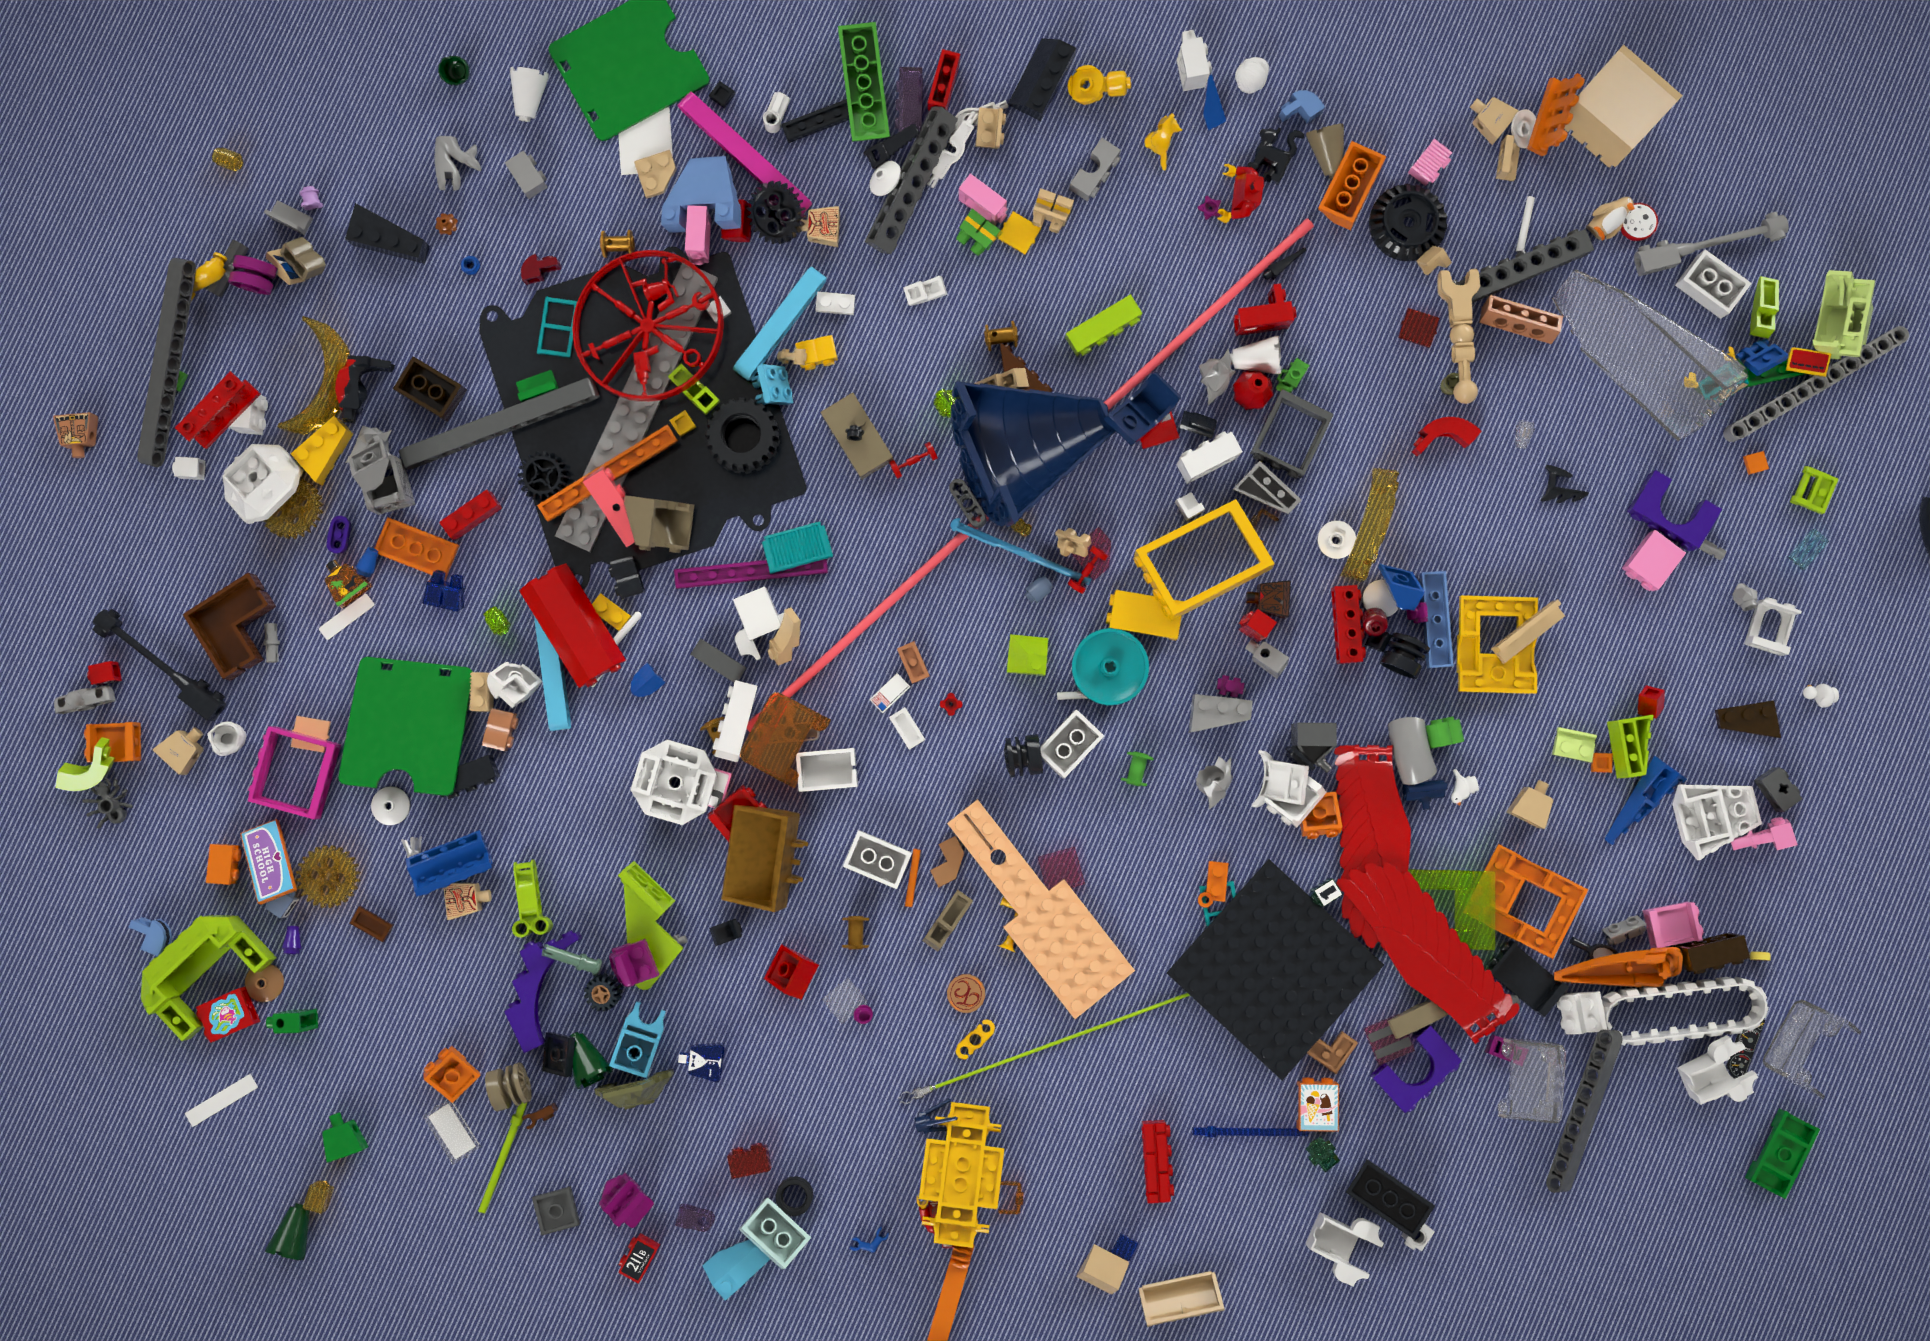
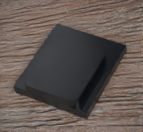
M1184 411L1180 428L1213 438L1217 420L1195 412Z
M1294 745L1285 748L1288 751L1286 756L1294 764L1309 766L1308 771L1316 768Z

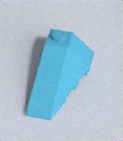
M746 1240L725 1250L718 1251L702 1266L712 1286L724 1300H727L761 1269L770 1258L751 1240Z

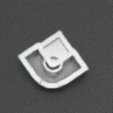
M509 662L500 665L490 672L487 678L488 688L495 699L501 697L512 708L520 702L523 703L542 683V680L524 664L520 666L509 664Z

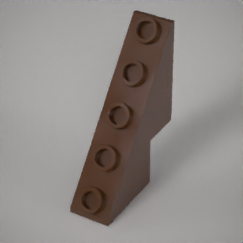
M1000 343L1003 373L1013 368H1025L1029 387L1023 390L1029 391V389L1053 392L1048 384H1042L1038 380L1040 377L1034 370L1029 371L1025 367L1026 363L1021 357L1018 356L1016 358L1011 353L1013 350L1008 344Z

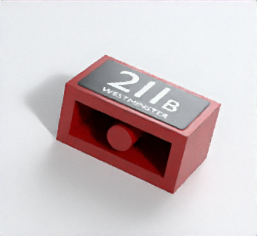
M641 1233L637 1238L633 1237L628 1245V1248L631 1250L628 1255H623L618 1264L621 1266L618 1273L639 1284L661 1244Z

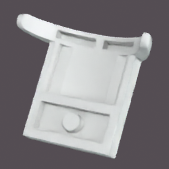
M1259 750L1258 753L1261 755L1264 763V780L1260 794L1255 802L1252 803V807L1262 806L1265 803L1264 799L1266 797L1272 800L1304 805L1309 766L1273 760L1268 752Z

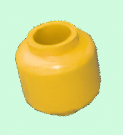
M1110 71L1104 77V92H1107L1110 97L1125 96L1127 89H1131V77H1127L1125 71Z

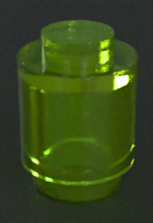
M496 606L483 614L485 622L494 635L499 634L502 636L510 630L508 628L511 625L501 609H498Z

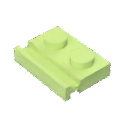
M1558 727L1552 755L1592 762L1597 735Z

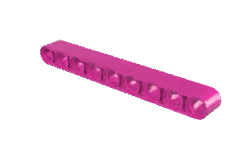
M690 91L677 104L679 109L760 184H768L770 181H774V183L781 181V185L788 183V188L794 187L793 194L799 193L797 199L803 200L800 206L806 208L801 211L802 214L812 205V202L693 92Z

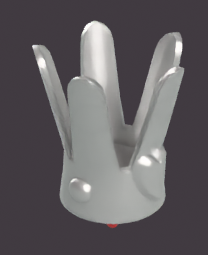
M422 836L419 839L410 838L411 848L407 840L401 839L407 853V858L421 853Z

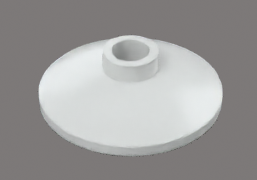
M1527 109L1518 111L1511 125L1514 142L1523 149L1528 147L1536 122L1535 115Z
M887 161L881 164L874 171L870 179L871 192L876 196H884L890 193L900 180V166L894 161Z
M1331 521L1325 524L1319 531L1318 546L1322 553L1330 558H1344L1353 551L1356 545L1355 532L1345 522ZM1334 537L1338 538V544L1332 542Z
M385 787L374 795L371 810L374 817L380 823L395 825L407 817L410 811V801L403 790L397 787ZM388 802L391 803V809L389 810L386 808Z

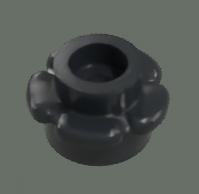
M851 425L849 429L845 430L847 439L852 441L862 440L864 431L860 426Z

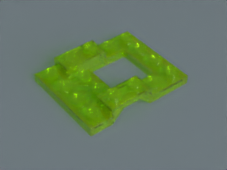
M1408 869L1418 882L1420 889L1455 890V928L1453 929L1457 932L1461 942L1468 944L1469 949L1495 950V871Z

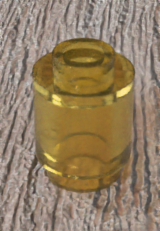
M217 147L212 154V161L220 167L236 172L243 166L242 155L232 150Z

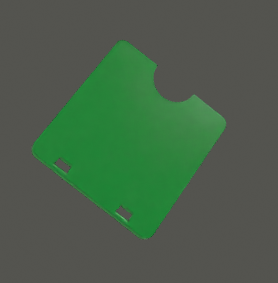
M629 0L552 42L548 47L550 55L600 141L609 140L682 100L690 91L695 93L709 84V76L694 49L687 52H679L670 48L666 43V30L670 23L676 19L666 0ZM566 61L571 67L567 72H565L561 63ZM595 111L597 116L599 117V119L595 120L594 122L589 115V113Z
M375 657L362 658L358 667L339 771V781L348 786L377 789L379 781L386 773L392 770H403L411 776L415 793L441 796L451 795L455 789L470 701V674L473 671L468 667ZM382 663L392 664V671L382 670ZM441 670L451 671L450 677L440 676Z

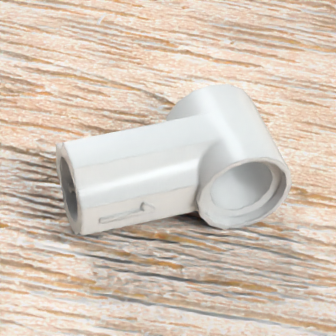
M781 92L774 93L768 110L763 114L764 126L769 133H776L781 129V121L790 102V98ZM771 119L776 120L774 124L768 123V121Z

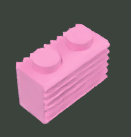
M1434 139L1408 173L1424 186L1429 182L1433 184L1440 175L1438 170L1441 167L1445 169L1451 161L1449 156L1452 152Z

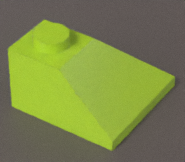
M1010 634L1007 673L1045 676L1048 638Z

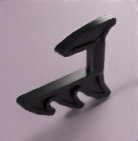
M1552 465L1545 466V469L1549 472L1546 493L1541 498V502L1552 500L1559 495L1561 497L1556 503L1564 502L1573 496L1575 497L1572 499V502H1576L1589 494L1585 491L1555 487L1557 476L1571 478L1573 475L1566 470Z

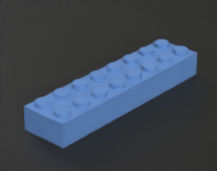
M1446 571L1422 572L1419 574L1420 585L1425 593L1421 598V603L1426 602L1428 611V622H1423L1425 644L1430 647L1429 653L1426 654L1427 668L1452 667L1454 664Z

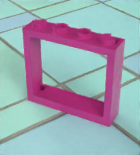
M268 726L266 735H263V747L258 752V765L253 770L252 776L254 779L248 789L250 791L248 801L314 820L321 819L341 744L276 726ZM279 734L326 747L309 809L262 796Z

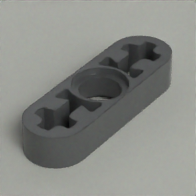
M954 479L949 485L952 496L974 528L983 527L987 522V518L966 483L962 479ZM956 485H959V487H961V490L964 493V495H960V493L955 488ZM966 499L973 500V505L969 508L963 507V502ZM973 511L980 517V522L975 520L972 514Z

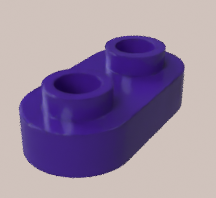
M335 516L330 522L326 545L332 553L342 554L347 550L351 532V522L348 518ZM341 523L345 525L343 529L339 528ZM340 541L341 546L337 548L336 543Z

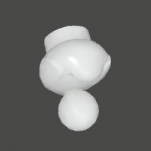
M1819 684L1816 688L1808 685L1803 690L1804 697L1807 699L1815 698L1816 703L1821 708L1829 707L1839 699L1838 690L1834 687L1831 688L1827 684Z

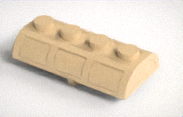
M1203 1272L1142 1285L1139 1288L1147 1327L1225 1310L1215 1272Z

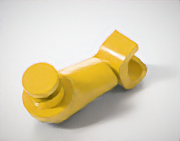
M214 252L213 258L210 261H205L203 265L196 269L191 300L196 295L195 292L219 281L224 276L226 270L223 267L227 261L224 255Z

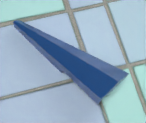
M1654 756L1647 767L1646 775H1643L1604 839L1613 845L1615 839L1621 833L1626 834L1629 831L1628 827L1634 821L1640 822L1660 804L1659 801L1666 793L1672 794L1674 792L1673 787L1679 782L1684 783L1687 778Z

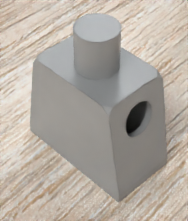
M1251 640L1245 648L1253 654L1252 661L1276 679L1289 663L1288 656L1265 641L1259 645L1254 640ZM1266 653L1269 656L1264 658L1261 655Z

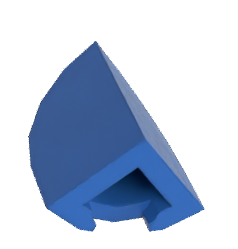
M646 663L634 675L630 689L632 695L644 697L657 691L666 682L654 672V668L649 663Z

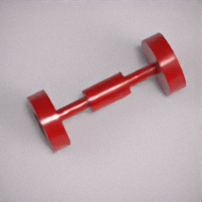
M930 442L924 444L927 452L921 455L916 454L906 459V462L897 466L894 460L889 462L897 479L902 477L899 469L907 465L910 467L927 455L930 456L932 461L938 459Z
M1094 545L1090 551L1095 554V557L1091 562L1087 563L1081 572L1082 576L1078 582L1070 578L1067 583L1081 594L1086 590L1081 583L1095 567L1094 563L1098 557L1106 561L1109 556Z

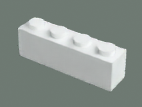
M735 680L734 686L729 687L727 697L730 698L729 704L725 703L722 712L726 716L724 721L720 720L717 731L721 732L720 738H715L713 749L716 750L715 757L738 762L758 686Z

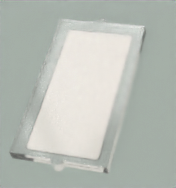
M449 1100L439 1106H434L432 1111L423 1116L453 1165L463 1158H468L469 1154L481 1147L455 1104Z

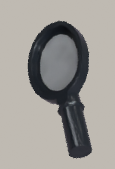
M1572 937L1569 942L1587 952L1590 960L1619 954L1613 947L1607 944L1599 943L1590 946L1588 943Z

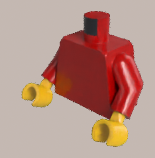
M1230 164L1224 165L1229 168L1227 173L1223 172L1224 175L1229 177L1237 176L1235 177L1231 212H1227L1224 209L1218 210V213L1223 215L1217 218L1221 222L1227 223L1231 218L1234 220L1249 217L1261 204L1264 177L1259 176L1258 172L1252 167L1238 166L1236 168Z

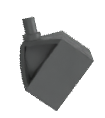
M1337 723L1291 724V746L1294 745L1312 764H1315L1317 767L1320 766L1327 773L1332 767L1325 761V756L1337 746Z

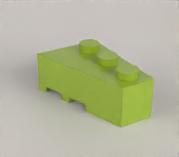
M1653 715L1607 722L1617 779L1646 775L1649 755L1647 750L1648 739H1651L1649 731Z

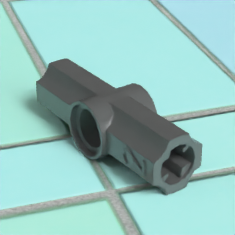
M232 240L224 254L227 258L223 267L226 270L224 276L205 289L222 298L230 284L228 283L230 273L238 271L232 266L235 255L245 256L249 248L236 240Z

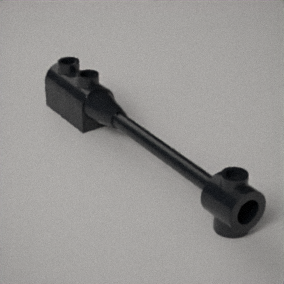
M104 609L93 619L95 626L92 628L95 633L103 638L116 634L170 676L172 681L182 690L177 698L204 719L215 721L225 709L226 703L223 701L225 696L216 690L212 693L208 689L210 687L209 683L203 679L199 681L193 680L180 672H176L120 628L122 621L119 620L121 615L117 611Z

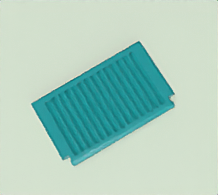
M820 521L764 536L765 541L762 542L770 574L833 557L825 525L821 526Z

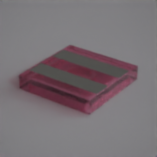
M1399 1014L1363 1028L1378 1065L1415 1051L1409 1035L1395 1039L1387 1022Z

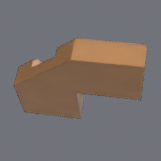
M956 835L939 844L947 862L930 870L938 887L953 881L957 877L964 851Z

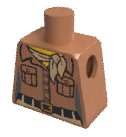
M90 412L53 416L60 445L72 449V458H84V447H93L96 444L98 416Z

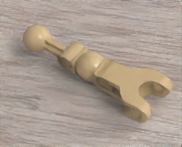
M1470 269L1465 276V285H1456L1452 281L1450 272L1441 270L1437 277V289L1439 296L1448 303L1450 328H1452L1449 337L1453 343L1451 346V357L1453 363H1458L1459 382L1456 383L1453 394L1458 402L1468 404L1473 402L1478 395L1477 385L1471 381L1470 362H1474L1475 359L1474 342H1472L1474 331L1470 325L1473 324L1472 297L1480 288L1479 272L1477 269Z

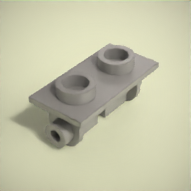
M1636 915L1628 917L1619 923L1611 924L1603 928L1602 931L1608 936L1606 938L1609 945H1616L1626 941L1625 934L1628 935L1629 939L1642 935L1646 931L1645 926L1647 924Z

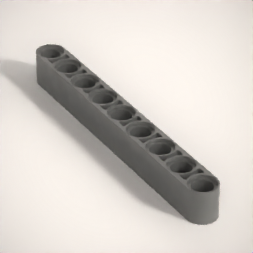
M1600 1030L1595 1038L1546 1180L1548 1190L1553 1193L1568 1192L1572 1188L1623 1041L1622 1035L1618 1030Z

